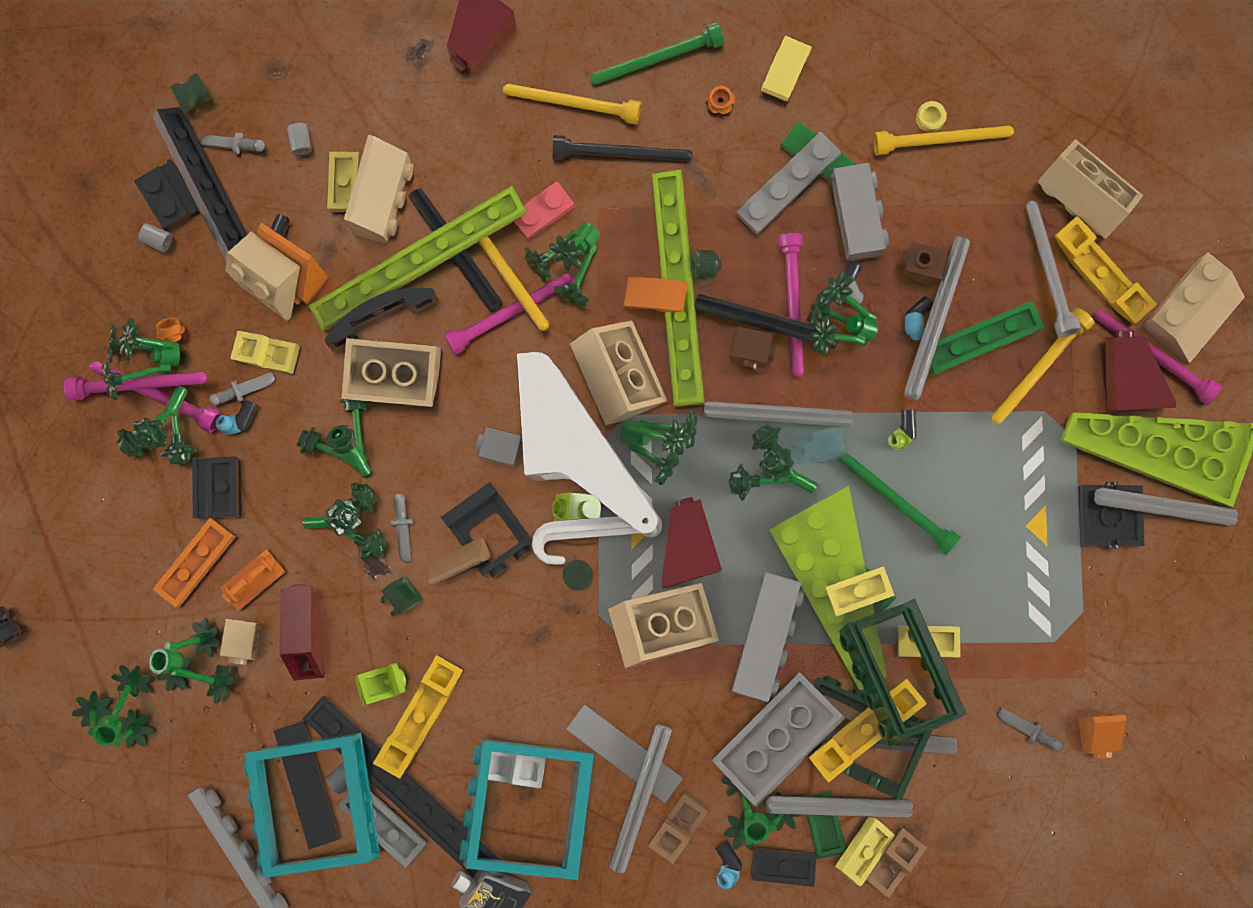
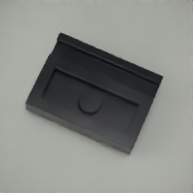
M171 159L167 160V163L161 167L157 166L134 180L165 231H169L184 222L195 212H200L182 175Z
M238 457L192 458V506L194 519L239 517Z

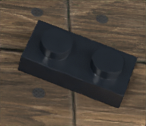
M754 847L751 879L753 881L814 887L817 855Z

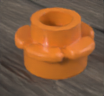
M717 86L707 94L708 108L713 113L720 112L721 114H726L732 110L735 96L727 87ZM718 99H723V102L719 103Z
M177 318L161 320L155 326L157 330L156 338L160 341L177 342L185 331V327L180 325Z

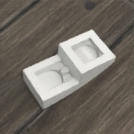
M492 752L488 780L541 788L546 758Z

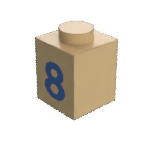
M226 619L220 656L229 657L228 663L247 665L248 659L257 660L263 624Z

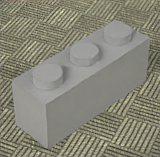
M869 163L834 168L830 178L846 261L882 256L886 246H889L887 229H882L880 218L883 217V206L881 200H876L875 189L878 188L875 171L871 172Z

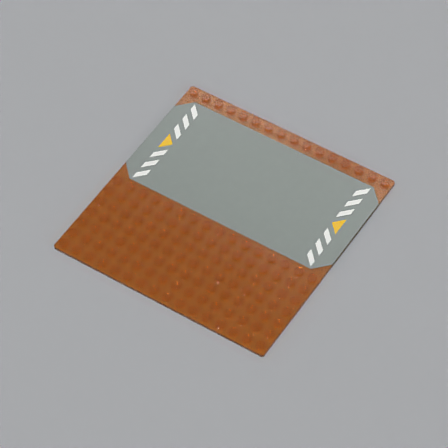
M1027 204L883 206V217L880 218L882 229H887L889 246H886L882 256L854 261L862 267L855 280L859 291L864 295L860 305L868 312L876 315L878 323L877 334L870 342H865L863 346L855 342L838 341L836 348L828 347L826 356L820 350L813 352L814 343L802 340L804 373L800 377H795L792 374L790 336L696 310L705 402L847 410L853 414V421L850 427L708 418L703 414L704 404L674 407L665 312H659L654 309H630L623 306L628 277L662 279L655 208H601L597 211V230L600 235L597 241V327L633 321L668 400L662 405L629 419L637 422L643 420L660 424H671L672 420H676L678 425H680V423H686L690 410H693L697 417V424L694 427L697 430L694 436V446L686 449V442L681 443L684 453L679 455V464L672 469L673 475L667 477L663 485H659L658 482L654 481L661 472L656 468V464L639 453L630 451L629 444L621 441V429L626 420L605 425L598 410V427L663 523L661 533L653 538H648L642 534L598 537L599 677L601 680H735L764 574L770 573L798 582L769 529L848 485L865 566L870 571L884 566L894 595L897 597L885 610L915 598L927 626L960 627V658L941 657L950 678H1075L1085 676L1086 657L1077 449L1060 442L1069 416L1075 412L1072 341L1001 424H994L991 419L996 410L1059 338L1054 326L1058 314L1026 210ZM1038 204L1068 308L1071 312L1068 258L1054 237L1067 225L1066 209L1063 204ZM787 206L757 235L736 215L741 207H686L695 300L698 294H703L789 318L786 260L782 250L779 249L778 236L798 233L802 234L803 247L800 248V254H797L801 322L810 324L807 317L812 311L811 304L816 303L818 293L830 287L827 281L828 278L831 277L836 280L840 272L844 271L848 264L836 206ZM957 236L970 240L969 249L939 340L1030 301H1033L1045 328L933 376L929 369L920 398L917 400L908 398L904 395L921 339L913 340L906 333L904 316L907 310L924 296L930 298L934 303L940 281L936 286L901 278L903 268L898 267L902 251H908L912 242L946 250L948 252L943 268L944 272L954 239ZM835 300L829 305L830 310L848 318L854 314H860L844 300H842L841 305H837ZM931 310L923 316L924 328L926 327ZM829 317V326L836 325V332L850 335L845 323ZM737 326L773 334L771 343L777 344L773 361L767 360L765 368L759 367V371H751L742 368L741 363L730 361ZM916 409V438L902 450L892 449L888 445V437L901 426V410ZM769 424L773 428H781L777 443L783 449L789 448L791 450V458L795 462L792 468L796 472L817 482V488L811 493L791 482L760 484V487L751 488L745 500L741 501L738 494L731 493L729 484L730 473L737 471L739 464H743L745 471L750 476L759 475L760 478H764L763 469L759 466V463L764 460L763 454L768 450H753L752 446L755 442L752 435L760 427ZM651 429V431H656V432L663 433L662 430H652V429ZM651 438L646 446L642 445L643 449L659 459L661 457L667 459L668 450H661L664 444L663 440ZM842 452L850 454L942 530L946 528L948 531L952 529L961 536L960 540L945 556L936 548L938 545L933 542L935 539L840 463L838 459L839 454ZM693 497V501L701 499L722 570L712 575L663 589L661 580L671 508L676 507V501L684 498ZM601 503L600 518L618 516ZM702 583L719 641L625 668L608 609L623 601ZM804 593L800 609L794 608L791 620L796 621V626L792 639L786 638L783 649L788 651L784 668L778 667L775 679L792 680L799 672L806 679H817V677L824 679L825 676L834 679H853ZM903 615L877 624L887 673L884 679H931L928 670L924 671L920 661L922 657H897V626H907Z

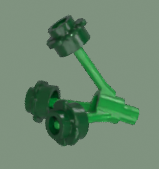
M341 399L339 403L343 404V412H352L354 431L346 425L334 427L327 435L326 441L328 444L326 446L320 443L322 434L316 432L315 427H312L310 431L304 429L297 442V446L301 447L300 453L303 455L307 453L313 456L316 450L319 449L349 464L353 470L356 469L361 477L367 476L372 470L366 463L367 458L363 454L359 412L367 410L368 401Z

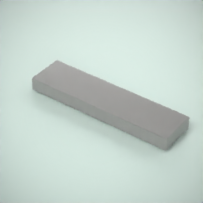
M584 704L566 730L637 782L647 750ZM661 762L651 793L666 803L683 777Z

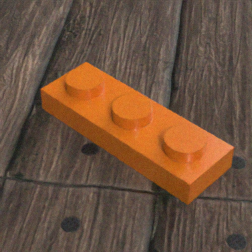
M209 518L152 590L175 608H180L236 536L216 520Z

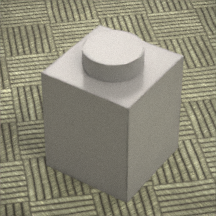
M486 427L485 434H479L475 451L479 452V458L483 461L516 469L523 443L522 436Z

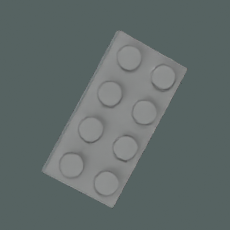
M799 672L712 761L744 796L757 807L845 717Z

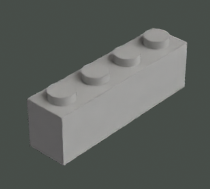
M770 573L764 574L731 693L768 703L770 697L774 698L777 695L780 680L775 679L778 667L784 668L788 651L783 649L786 638L792 639L796 626V621L791 620L794 608L800 609L804 597V592L799 590L801 582Z

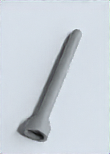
M1029 201L1026 205V210L1058 314L1054 324L1058 337L1070 336L1081 331L1078 317H1074V313L1069 311L1038 204L1035 201Z

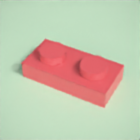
M556 181L524 204L528 213L513 222L529 241L573 209L575 204L558 181Z

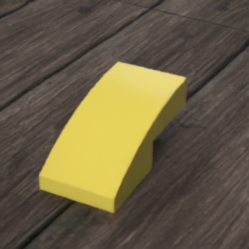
M785 36L761 91L788 102L812 47Z
M237 331L230 359L252 366L293 374L300 346L296 343L270 339L264 335Z

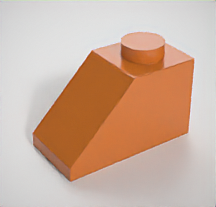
M1101 713L1078 716L1082 753L1092 754L1093 759L1112 758L1111 752L1122 750L1126 726L1125 714Z

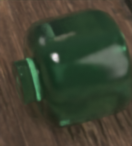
M695 250L691 255L692 276L695 279H714L722 268V261L713 250Z

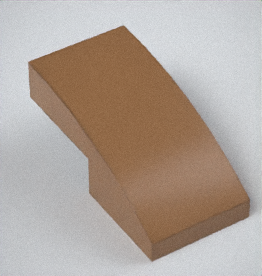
M684 791L648 844V847L674 864L698 826L708 814L710 808Z
M901 828L865 880V883L883 898L889 899L906 873L912 871L927 847L904 828Z

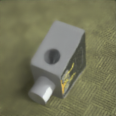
M479 870L473 878L463 871H459L451 883V888L463 894L458 902L460 908H522L531 895V890L525 881L502 872Z

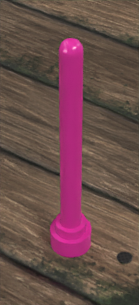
M782 234L778 236L779 249L782 250L786 260L789 319L801 322L797 254H800V248L803 247L802 234ZM790 337L792 374L795 377H800L804 373L802 340Z
M567 273L529 295L537 304L557 293L553 288L554 286L561 288L562 284L569 286L574 282V277L572 274ZM517 300L463 331L461 328L457 331L452 329L445 333L444 336L456 355L465 350L469 340L525 309Z
M1102 309L1097 310L1094 314L1097 321L1114 333L1116 331H1131L1130 328ZM1148 342L1157 363L1194 388V393L1198 395L1197 399L1206 405H1209L1222 389L1219 383L1213 379L1209 381L1204 378L1202 380Z
M92 361L89 366L90 370L105 377L102 373L103 363ZM110 367L111 372H113L114 374H116V373H120V375L125 374V373H123V372H121V371H118V370H116V369ZM157 388L133 390L167 406L172 396ZM185 401L182 402L178 412L195 419V423L198 424L199 428L209 433L215 431L217 428L216 420L222 415L221 411L210 406L198 408Z
M204 372L146 376L123 381V384L118 385L117 388L118 391L203 384L206 382L207 376ZM80 376L67 377L64 381V393L69 401L83 400L90 393L107 392V384L103 380L88 381Z

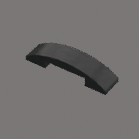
M423 287L404 288L378 295L346 314L325 338V343L334 351L346 345V338L359 339L354 329L359 325L406 303L411 312L414 313L439 301L433 288Z

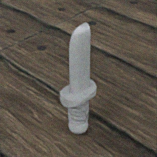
M236 133L235 137L208 135L204 136L200 142V146L232 149L233 154H240L241 150L262 151L265 148L263 141L243 138V133Z
M273 372L240 384H237L236 380L230 382L232 389L229 388V390H223L224 392L220 391L221 393L212 394L209 397V403L215 406L226 402V400L235 399L234 397H236L238 403L244 401L243 395L271 385L275 380Z
M397 493L393 498L395 502L394 509H396L395 518L397 520H390L391 526H396L398 551L403 562H412L408 524H413V519L406 518L405 496Z
M1002 707L998 712L999 718L1007 725L1029 736V743L1034 744L1037 739V741L1046 746L1048 745L1049 748L1052 747L1055 751L1063 749L1064 745L1060 739L1052 737V735L1047 734L1044 730L1041 731L1044 724L1038 722L1035 726Z

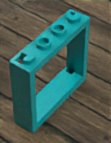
M361 733L255 749L245 753L243 768L245 775L249 778L248 802L254 812L253 834L258 839L259 852L257 862L263 872V878L368 863L380 857ZM341 748L357 852L279 864L264 760Z
M480 739L479 746L475 745L474 754L472 755V764L476 765L475 777H470L468 784V796H472L471 809L466 808L464 813L463 827L468 828L466 840H461L459 859H463L465 868L578 880L594 754L589 751ZM492 752L575 761L562 866L477 858Z

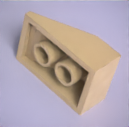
M251 231L227 252L225 271L242 289L283 319L288 321L291 318L300 266Z
M702 583L623 601L608 609L625 668L719 641Z

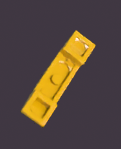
M1078 216L1054 236L1066 257L1085 281L1103 300L1133 325L1157 305L1138 282L1132 284L1096 244L1094 240L1097 237Z
M436 655L421 680L420 687L393 733L387 738L373 764L401 779L450 697L463 672L462 669Z
M907 678L889 691L903 723L927 704ZM869 707L847 723L808 757L828 783L882 738L878 731L876 715Z

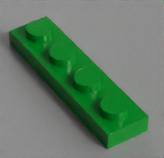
M1033 301L940 339L930 365L932 375H937L1043 330L1045 327Z

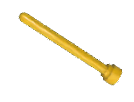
M505 84L503 86V93L508 96L618 115L620 119H624L625 123L637 125L640 117L641 101L629 99L628 102L623 101L622 104L513 84Z
M998 126L894 136L893 133L888 134L887 131L874 132L873 147L876 156L888 155L889 151H894L895 148L1008 138L1013 135L1014 129L1011 126Z
M487 236L478 242L538 329L541 331L547 330L549 322L490 238Z
M1079 308L1073 311L1074 317L1079 319L1081 331L1070 336L1059 337L992 415L991 419L994 424H1001L1076 335L1080 336L1082 333H1087L1095 324L1093 318L1087 312Z

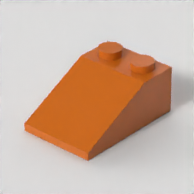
M261 223L258 227L257 235L300 266L294 303L298 305L301 301L308 306L329 277L310 254Z

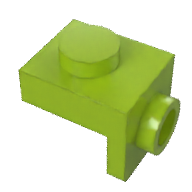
M563 493L555 496L552 506L554 522L600 518L601 502L592 495Z
M397 663L354 677L363 706L405 692L406 678L402 669L398 668Z

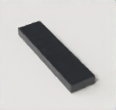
M305 721L274 730L278 746L311 741ZM309 752L281 757L308 848L312 849L339 840L340 836L315 753Z

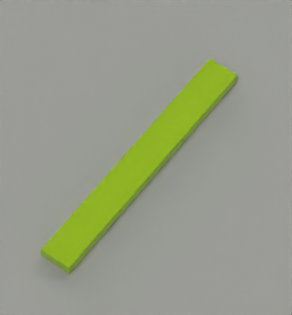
M681 170L653 173L652 182L662 279L688 283L683 312H665L674 407L705 404L696 309L694 307L695 298L683 175Z
M510 186L314 301L308 307L321 330L325 332L334 327L346 314L360 304L378 295L399 289L528 212L513 186Z

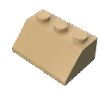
M372 135L367 137L344 221L354 236L388 244L390 236H394L397 230L398 219H395L398 208L402 209L406 192L403 189L406 180L410 181L414 165L411 163L407 152Z
M1076 139L1037 181L1047 195L1056 197L1064 204L1065 209L1071 215L1080 217L1087 223V227L1094 234L1101 235L1105 239L1129 215L1143 196Z
M1208 252L1191 266L1141 327L1186 364H1189L1244 299V295L1232 271Z
M632 320L592 328L570 343L605 425L627 420L668 401Z
M346 338L341 399L432 407L439 379L441 347Z

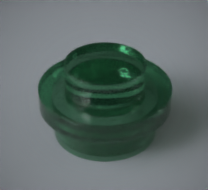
M582 560L569 562L563 570V580L573 590L585 589L590 585L593 578L590 565Z

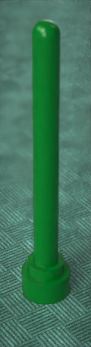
M718 22L707 25L700 35L592 73L590 75V82L596 85L704 45L706 47L712 46L713 48L724 45L725 42Z
M847 452L839 454L838 459L840 463L935 539L933 542L938 545L936 548L945 556L960 540L961 536L952 529L948 531L946 528L942 530Z

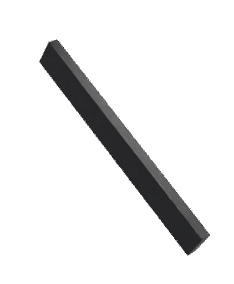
M322 696L302 719L322 738L361 733L368 780L474 878L479 870L466 869L463 865V859H459L461 840H466L468 828H464L463 823L407 771L399 779L373 764L382 748L326 696ZM334 748L342 755L341 748ZM480 839L477 858L502 860Z

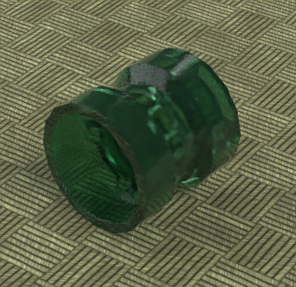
M198 73L189 76L187 83L177 82L171 85V89L184 112L193 109L197 101L204 103L211 99Z

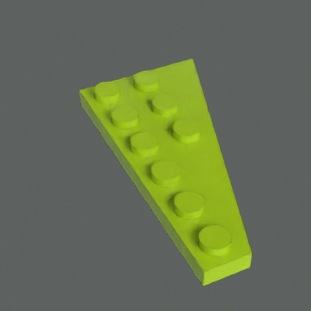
M1074 412L1069 416L1060 442L1219 505L1231 508L1236 501L1253 452V423L1111 416L1110 414Z
M848 485L769 530L798 582H801L804 593L858 689L861 691L864 689L863 685L854 676L852 670L853 662L849 653L845 652L841 646L839 630L848 622L875 614L873 603L835 617L824 588L866 573ZM876 624L864 628L862 631L881 674L885 678L887 673Z

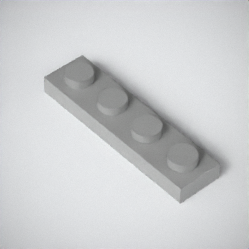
M819 132L737 211L736 215L757 235L841 155V151L822 132Z

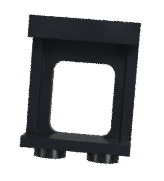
M491 482L441 516V519L462 546L473 541L470 531L492 514H499L516 537L518 544L491 563L487 560L476 565L481 575L485 578L489 575L492 578L497 577L507 569L505 564L514 557L518 561L532 551L529 547L532 545L531 537Z

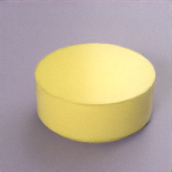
M928 101L922 104L916 114L917 125L925 132L940 130L947 118L943 105L935 101Z

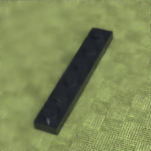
M181 107L156 109L151 116L226 261L227 252L247 235Z

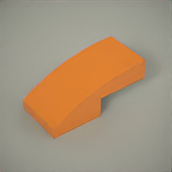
M628 277L623 306L630 309H654L659 312H683L688 283L669 279Z

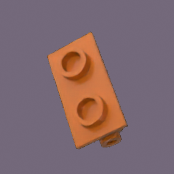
M265 549L220 587L223 592L222 596L229 604L232 603L240 611L286 571L271 553Z

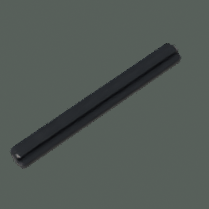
M417 188L409 194L410 201L433 232L447 224L421 188ZM463 250L451 257L487 309L494 311L502 305L500 297L467 251Z
M698 294L694 307L697 311L811 343L815 342V340L809 338L810 333L816 332L814 325L703 294ZM836 341V344L834 346L828 345V347L833 349L836 348L838 341Z

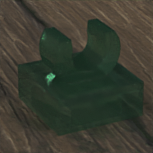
M404 576L388 584L382 590L384 596H382L380 602L383 604L389 601L394 607L390 615L395 616L397 614L401 615L417 606L423 599Z

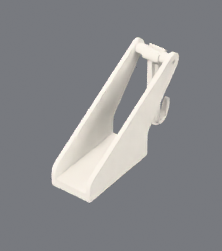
M543 353L517 354L525 476L534 482L559 479L572 480L618 515L617 517L555 521L543 524L536 530L532 540L533 551L538 559L546 564L559 565L565 563L564 557L551 556L544 552L545 543L553 540L642 534L648 538L657 537L663 529L662 520L559 368L552 362L549 356Z

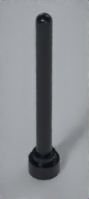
M554 135L552 159H564V156L570 157V154L690 161L693 158L692 151L688 149L571 142V139H565L566 136Z

